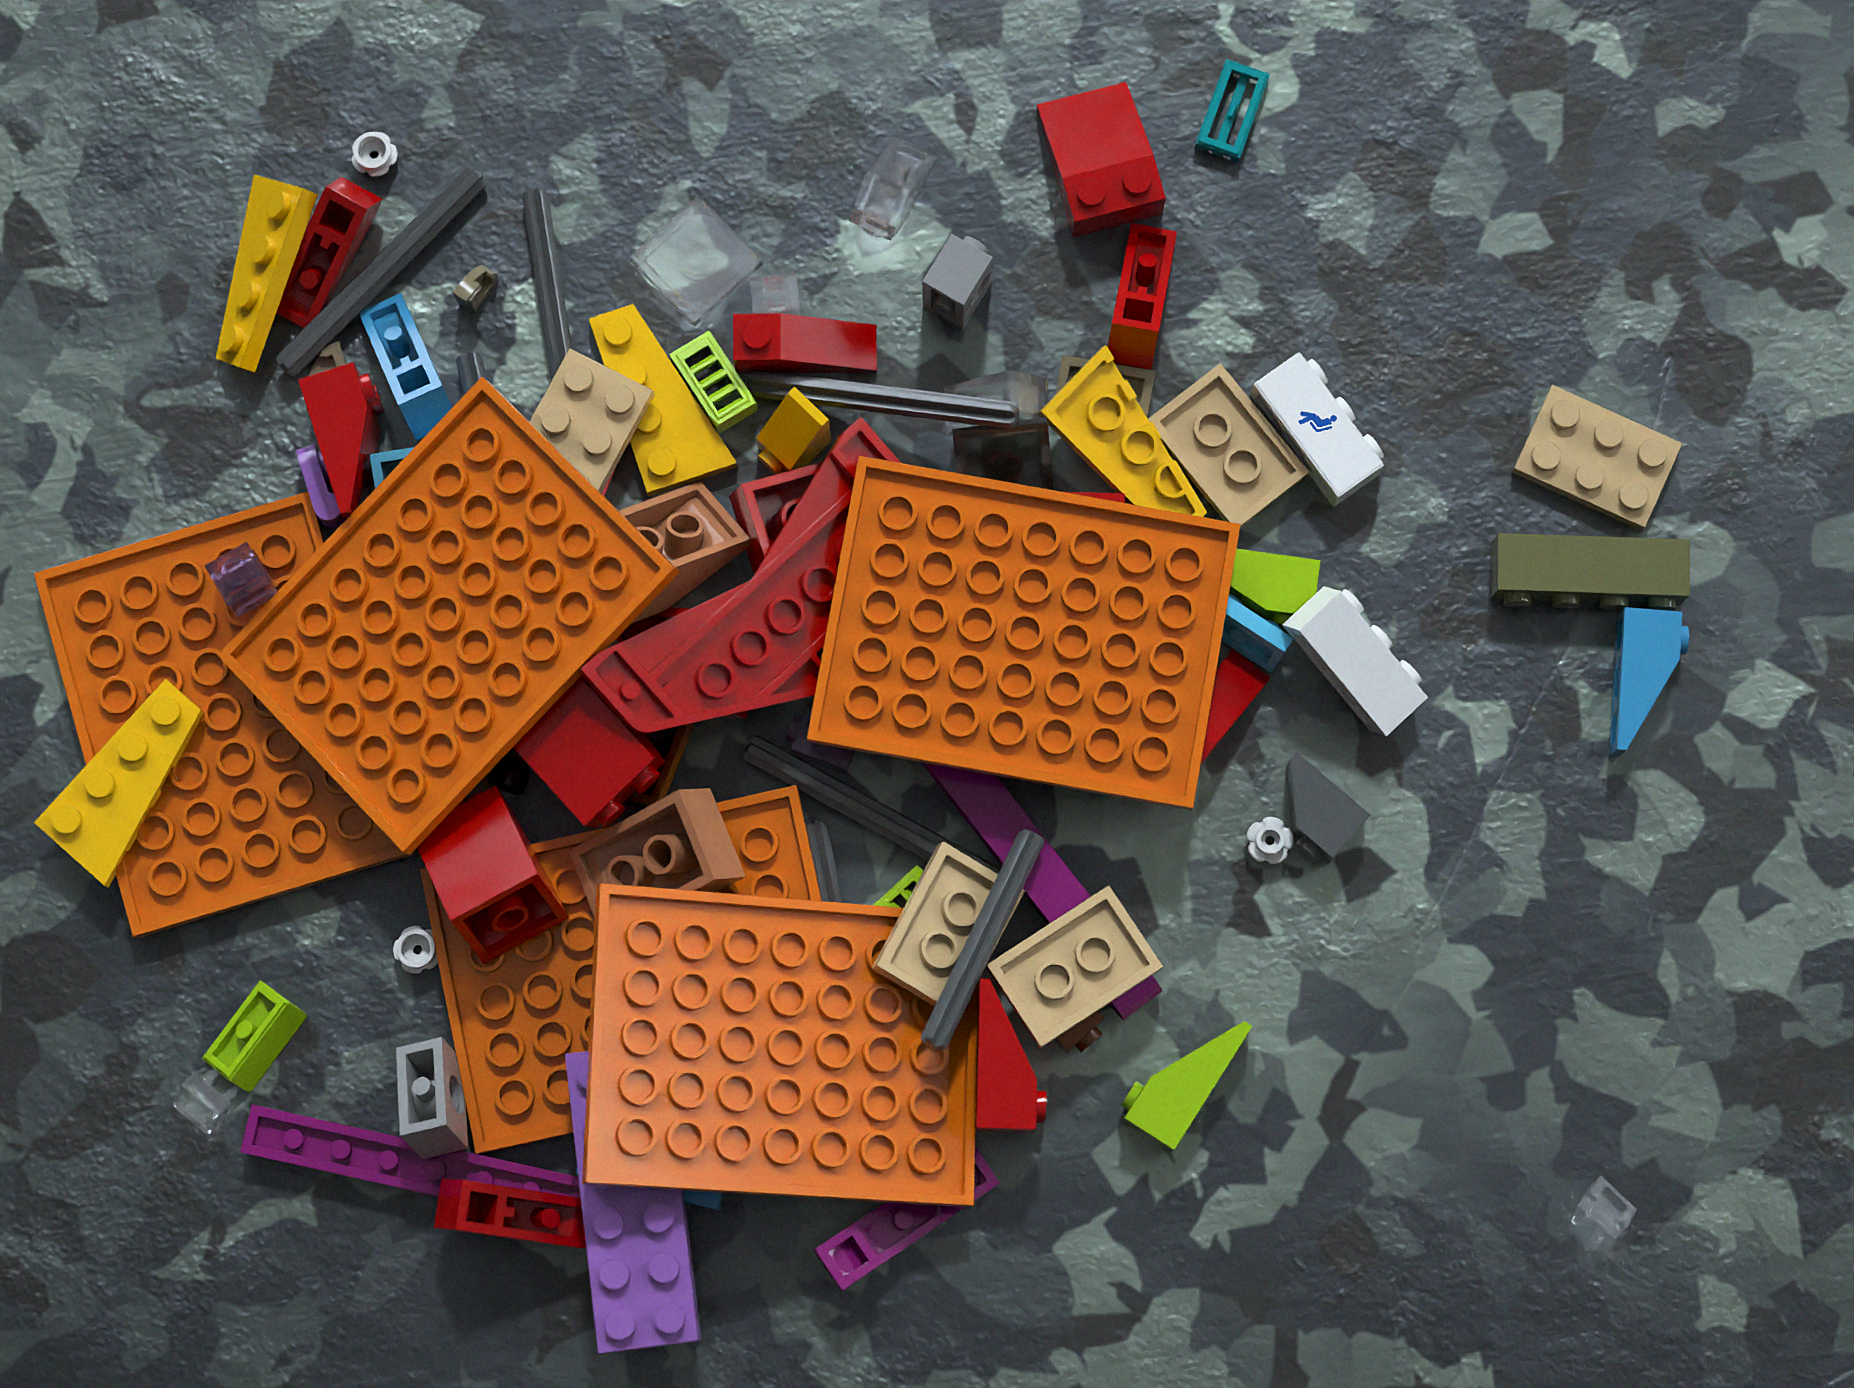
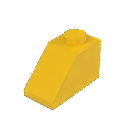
M796 387L792 388L756 437L758 449L762 451L757 457L774 475L807 466L832 441L829 419Z

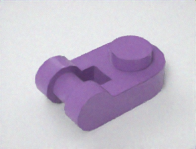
M315 444L297 449L298 461L313 509L324 527L328 530L336 531L345 519L340 514L335 495L331 491L328 482L329 476L322 454L318 452Z

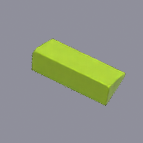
M260 980L202 1059L229 1081L243 1090L251 1092L304 1022L307 1015Z

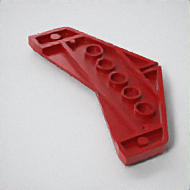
M862 417L858 418L838 436L750 581L597 653L579 669L580 675L631 731L638 734H648L815 696L821 659L816 653L818 651L821 654L823 653L858 457L864 456L901 463Z

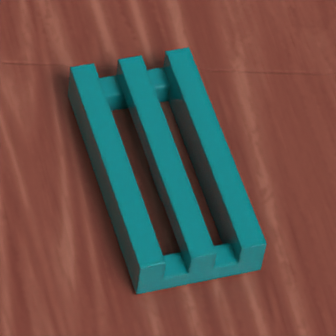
M1226 59L1194 148L1202 151L1205 148L1213 151V155L1219 157L1225 155L1230 157L1231 161L1239 163L1270 74ZM1231 73L1240 75L1218 138L1217 140L1209 138L1208 136ZM1249 79L1257 81L1235 145L1233 146L1227 144L1226 141Z

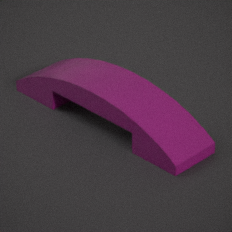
M976 1147L974 1201L1000 1184ZM885 1202L813 1251L841 1292L965 1207Z

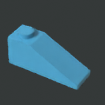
M399 293L362 310L359 315L397 404L417 441L424 438L453 406L402 294Z
M1625 607L1616 616L1609 756L1619 757L1628 749L1679 662L1680 654L1685 655L1687 653L1689 628L1688 626H1682V612Z

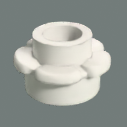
M364 133L352 146L354 154L352 156V163L360 173L367 172L371 177H380L389 171L390 165L396 163L398 156L396 146L391 145L390 138L384 133ZM377 151L379 154L377 158L373 159L370 157V153Z
M1265 817L1262 822H1255L1249 827L1246 840L1249 842L1248 852L1253 859L1258 862L1266 861L1269 864H1278L1286 859L1288 849L1293 847L1294 837L1292 831L1283 826L1282 820L1275 817ZM1268 836L1273 837L1274 844H1266L1265 838Z
M420 926L408 927L402 931L400 938L394 943V957L396 960L401 961L402 968L407 972L418 974L425 968L428 970L432 969L438 963L431 929L422 930ZM416 945L422 947L420 954H415L413 951Z

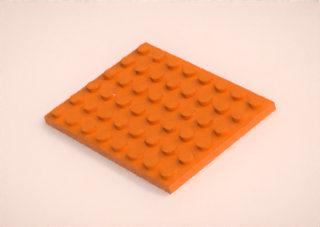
M481 377L224 647L218 656L403 853L410 855L581 676L579 669L597 653L606 650L680 571L488 380Z
M859 456L807 742L1192 810L1241 524Z
M308 491L34 573L86 765L165 679L204 712L176 766L171 768L160 788L161 793L153 808H149L137 830L138 835L129 851L126 850L115 871L117 872L116 877L132 936L135 938L147 936L415 854L414 851L410 855L403 853L218 656L224 647L325 542L320 521L313 509Z
M797 785L716 803L746 875L745 878L717 893L822 901ZM610 827L531 844L569 918L485 964L482 963L450 921L427 869H420L476 1154H484L574 1134L565 1054L588 1051L595 917L572 862L569 850Z
M600 883L596 887L582 1184L954 1207L973 1206L979 982L948 1047L941 1051L935 1050L921 1041V1034L935 1006L871 969L903 908Z

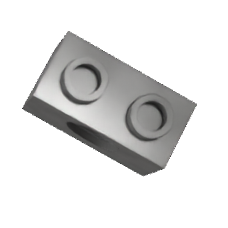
M951 234L922 281L923 307L957 327L964 329L992 283L993 257L988 255L989 249L972 237L965 236L962 240Z
M442 1037L397 1047L400 1136L422 1159L468 1149L466 1102L456 1052Z

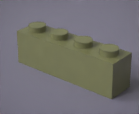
M1498 533L1491 542V598L1504 599L1503 604L1506 606L1524 607L1532 605L1533 600H1551V606L1555 608L1580 607V601L1599 602V608L1605 610H1622L1628 607V603L1647 604V609L1673 611L1676 610V605H1681L1690 596V539Z

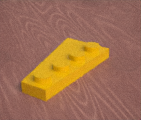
M254 174L215 359L255 373L318 194L301 187Z
M634 304L589 318L604 366L644 385L655 393L630 440L648 496L738 467L736 460Z
M1104 345L1037 414L1116 493H1125V502L1127 504L1203 517L1207 511L1176 460H1172L1160 440L1162 438L1154 423L1152 421L1149 422L1136 400L1137 395L1128 380H1124L1113 362V355L1107 345Z
M165 679L34 823L98 881L109 888L117 874L115 871L126 850L129 851L138 835L137 830L149 808H153L161 793L160 788L171 768L176 766L204 712Z

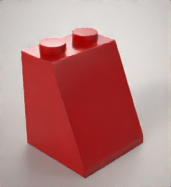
M582 676L513 746L584 826L597 828L600 824L606 827L614 822L625 810L622 803L634 791L640 794L652 786L660 776L657 769L666 762L644 734L631 731Z
M497 786L485 792H479L471 796L465 803L455 807L417 847L450 921L483 964L569 918L513 809Z

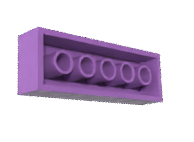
M588 1051L565 1054L598 1353L608 1354L700 1342L702 1340L684 1190L582 1184Z

